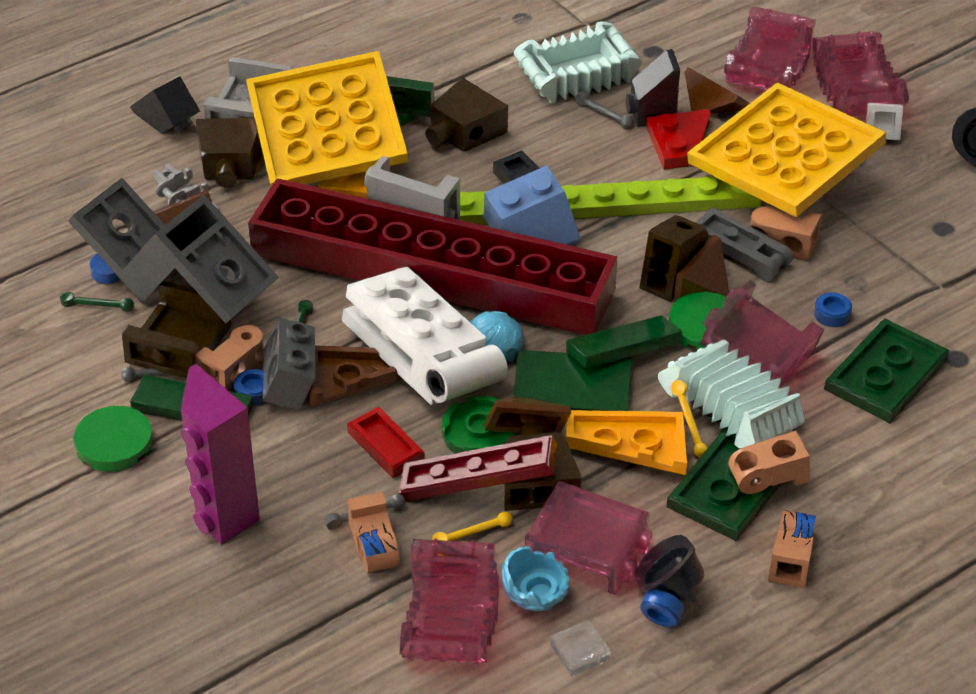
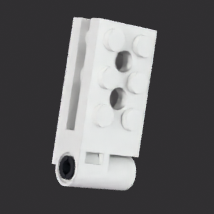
M409 267L399 268L347 285L346 298L354 306L343 310L342 322L370 348H375L379 352V357L390 367L394 366L397 369V374L430 405L445 402L498 383L506 378L508 367L502 351L495 345L485 346L487 337Z

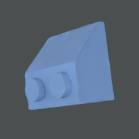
M547 165L484 193L483 217L490 227L570 246L580 242V235L565 191Z

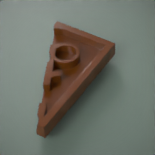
M315 345V380L310 388V406H317L403 380V378L397 374V369L394 366L390 367L379 357V352L375 348Z

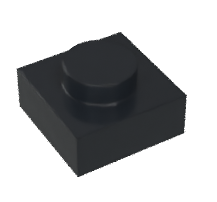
M522 150L493 162V173L504 184L540 169Z

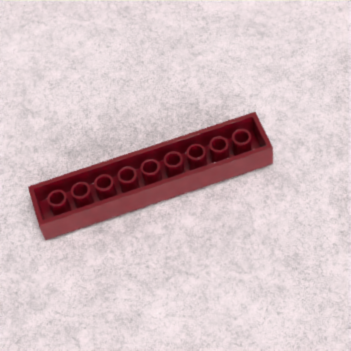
M276 178L248 222L250 246L260 257L359 281L399 268L409 267L447 302L488 312H504L509 317L584 335L597 332L616 289L618 256Z

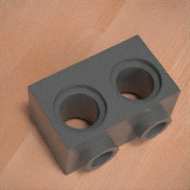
M279 317L264 347L263 401L300 410L315 380V327Z

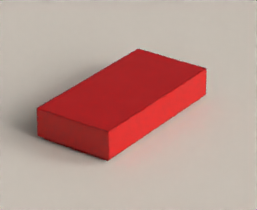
M380 407L347 423L348 434L392 478L402 474L404 463L425 459V452Z

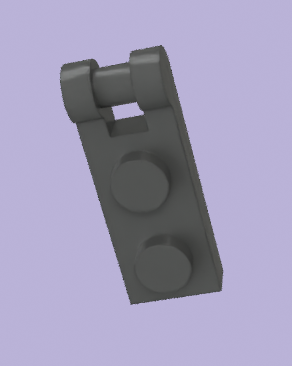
M714 207L696 221V223L705 226L707 229L708 239L705 241V244L713 235L720 237L723 253L754 269L758 277L764 281L772 280L778 274L779 268H785L793 261V253L787 246Z

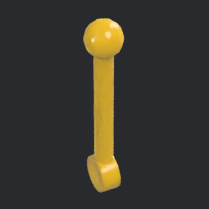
M676 380L671 384L670 389L679 398L695 444L693 453L696 457L700 458L708 447L701 441L686 398L687 384L684 381Z
M501 512L495 519L449 534L437 532L432 536L433 547L442 550L451 541L499 525L501 527H508L512 523V515L508 512Z

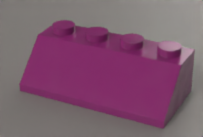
M194 364L189 367L181 407L183 422L181 435L186 443L188 458H186L185 463L190 472L192 486H190L189 491L195 506L193 518L202 533L212 535L222 545L260 520L248 408L202 368Z

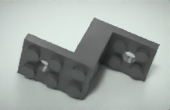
M121 178L73 214L68 220L142 303L159 290L161 283L164 281L169 282L180 273L225 323H228L279 278L205 195H202L165 225L129 184ZM117 219L125 223L128 233L118 232L114 228L112 220ZM225 265L231 268L235 274V280L225 278L220 271V266Z

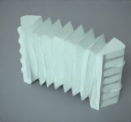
M603 21L597 22L595 32L589 26L587 27V35L580 30L579 38L572 32L570 41L563 35L560 43L552 37L551 44L544 39L542 46L535 40H528L514 50V56L519 61V67L524 68V74L529 75V81L534 84L535 89L540 90V96L546 97L551 104L556 103L558 94L566 101L568 92L575 97L579 90H581L589 97L591 88L600 93L602 85L610 90L611 81L620 86L621 78L627 83H631L632 77L642 65V60L636 54V50L623 38V34L612 23Z
M721 340L715 344H708L706 348H699L697 352H691L686 357H680L678 361H671L668 363L667 369L658 373L660 384L671 397H678L671 392V384L676 380L684 381L688 387L685 394L688 403L694 400L693 409L703 406L702 415L713 413L712 423L722 419L719 429L728 427L726 436L736 434L734 445L738 448L792 432L793 429L802 425L805 420L799 399L800 394L796 393L788 396L790 386L779 388L781 378L770 381L771 370L760 373L761 362L748 366L749 355L737 359L738 349L728 352L729 343L726 340Z

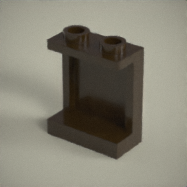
M164 281L159 286L160 302L143 326L139 328L128 325L123 331L124 360L128 364L155 369L159 372L187 379L189 367L196 364L195 355L204 347L214 351L230 329L231 320L225 323L194 288Z

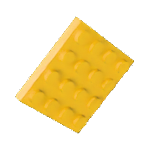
M379 51L246 79L270 186H272L276 178L306 185L365 172L369 167L374 166L382 156L390 158V166L409 162Z
M776 83L687 152L689 164L794 217H798L885 145L886 132L782 84Z

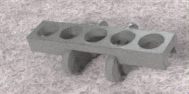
M169 163L165 165L164 170L159 172L156 169L153 171L154 179L159 183L156 188V194L159 197L166 196L169 198V206L201 192H209L210 187L206 182L201 184L202 190L197 184L190 186L188 182L192 179L193 172L189 168L184 170L185 176L180 169L176 170ZM212 201V204L220 211V208Z

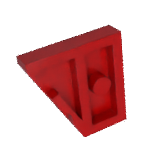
M709 109L647 117L646 129L664 170L693 166L688 163L687 152L705 139V131L710 123Z

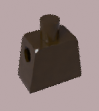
M462 78L432 103L430 107L431 127L426 129L425 135L429 143L435 147L447 141L461 151H468L508 132V105L467 79Z
M255 118L196 119L204 178L216 180V183L224 188L234 186L237 180L253 178L262 154Z
M674 215L651 228L648 232L639 288L671 302L675 296L676 275L705 245V241L708 239V232L705 226L682 216Z
M530 422L521 427L520 435L510 436L507 439V443L552 435L557 443L554 475L504 484V511L580 505L581 474L564 434L559 432L544 433L541 424Z

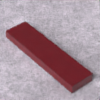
M549 435L404 463L399 494L403 495L405 502L554 475L557 443L553 436Z

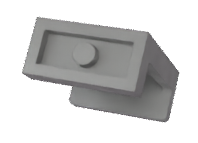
M231 57L228 62L229 79L218 98L208 96L203 104L205 119L255 118L246 79L293 68L291 66Z
M382 156L374 166L369 167L367 170L364 185L367 187L368 199L460 220V178L446 175L438 187L391 173L390 158Z

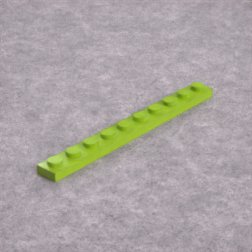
M709 176L561 186L565 191L574 219L708 211L712 207L717 210L761 207V199L717 177ZM487 191L460 192L461 221L488 225L483 217L484 193Z

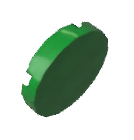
M695 292L680 297L671 306L668 321L682 331V340L679 344L685 347L688 344L697 346L696 350H698L699 348H706L708 344H715L721 340H726L729 343L728 347L732 346L737 341L738 335L741 334L743 316L740 308L731 299L717 293Z
M490 396L468 397L467 402L459 405L457 401L447 409L442 419V438L446 447L454 454L507 444V439L510 436L518 435V433L485 431L484 424L495 401L499 400Z
M108 406L96 409L84 416L75 428L73 441L77 456L83 463L84 461L90 463L91 468L99 471H119L131 468L139 463L138 458L143 456L144 453L147 456L152 448L153 433L149 419L139 410L127 406Z

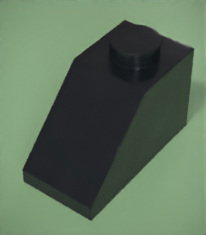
M673 49L664 51L632 79L631 94H626V109L628 114H633L637 127L646 126L647 117L677 113L680 67Z
M181 76L154 89L130 106L133 113L161 134L172 128L175 133L184 130L193 124L190 118L201 112Z

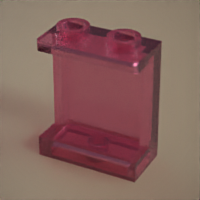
M749 280L741 289L737 287L732 289L720 310L715 307L709 312L703 322L706 330L700 343L707 347L708 344H715L721 340H726L729 343L728 352L738 349L737 359L749 355L748 366L761 362L760 373L771 370L770 381L781 378L780 388L814 353L824 329L812 321L801 332L755 300L752 294L756 283Z
M559 481L526 534L525 546H529L533 552H543L544 555L548 552H554L558 560L607 577L608 592L616 595L623 582L629 583L637 565L636 559L639 553L646 554L651 544L653 532L648 530L649 512Z

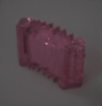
M752 6L749 10L747 28L745 29L743 39H740L739 44L735 45V50H731L728 54L724 67L725 81L768 90L774 84L779 83L791 89V86H795L796 80L800 79V74L804 73L805 66L810 58L816 19L803 17L800 14L793 15L774 11L771 8L765 9Z
M858 31L857 33L842 35L830 34L829 36L814 37L812 39L813 64L816 67V73H818L817 80H820L819 87L824 88L823 95H827V102H833L832 108L838 109V111L849 116L867 114L868 103L899 104L904 107L909 102L905 80L898 79L899 73H893L894 68L890 67V61H886L887 56L884 55L885 49H883L884 45L881 44L882 35L880 32Z
M434 538V540L413 539L411 545L413 592L412 601L409 602V611H406V621L401 625L399 653L402 655V658H406L409 661L423 659L428 662L433 659L443 663L448 660L456 661L457 663H463L464 661L473 662L474 664L487 663L488 647L492 645V635L495 634V623L498 621L499 574L497 573V562L495 561L496 543H481L474 540L471 542L444 541Z

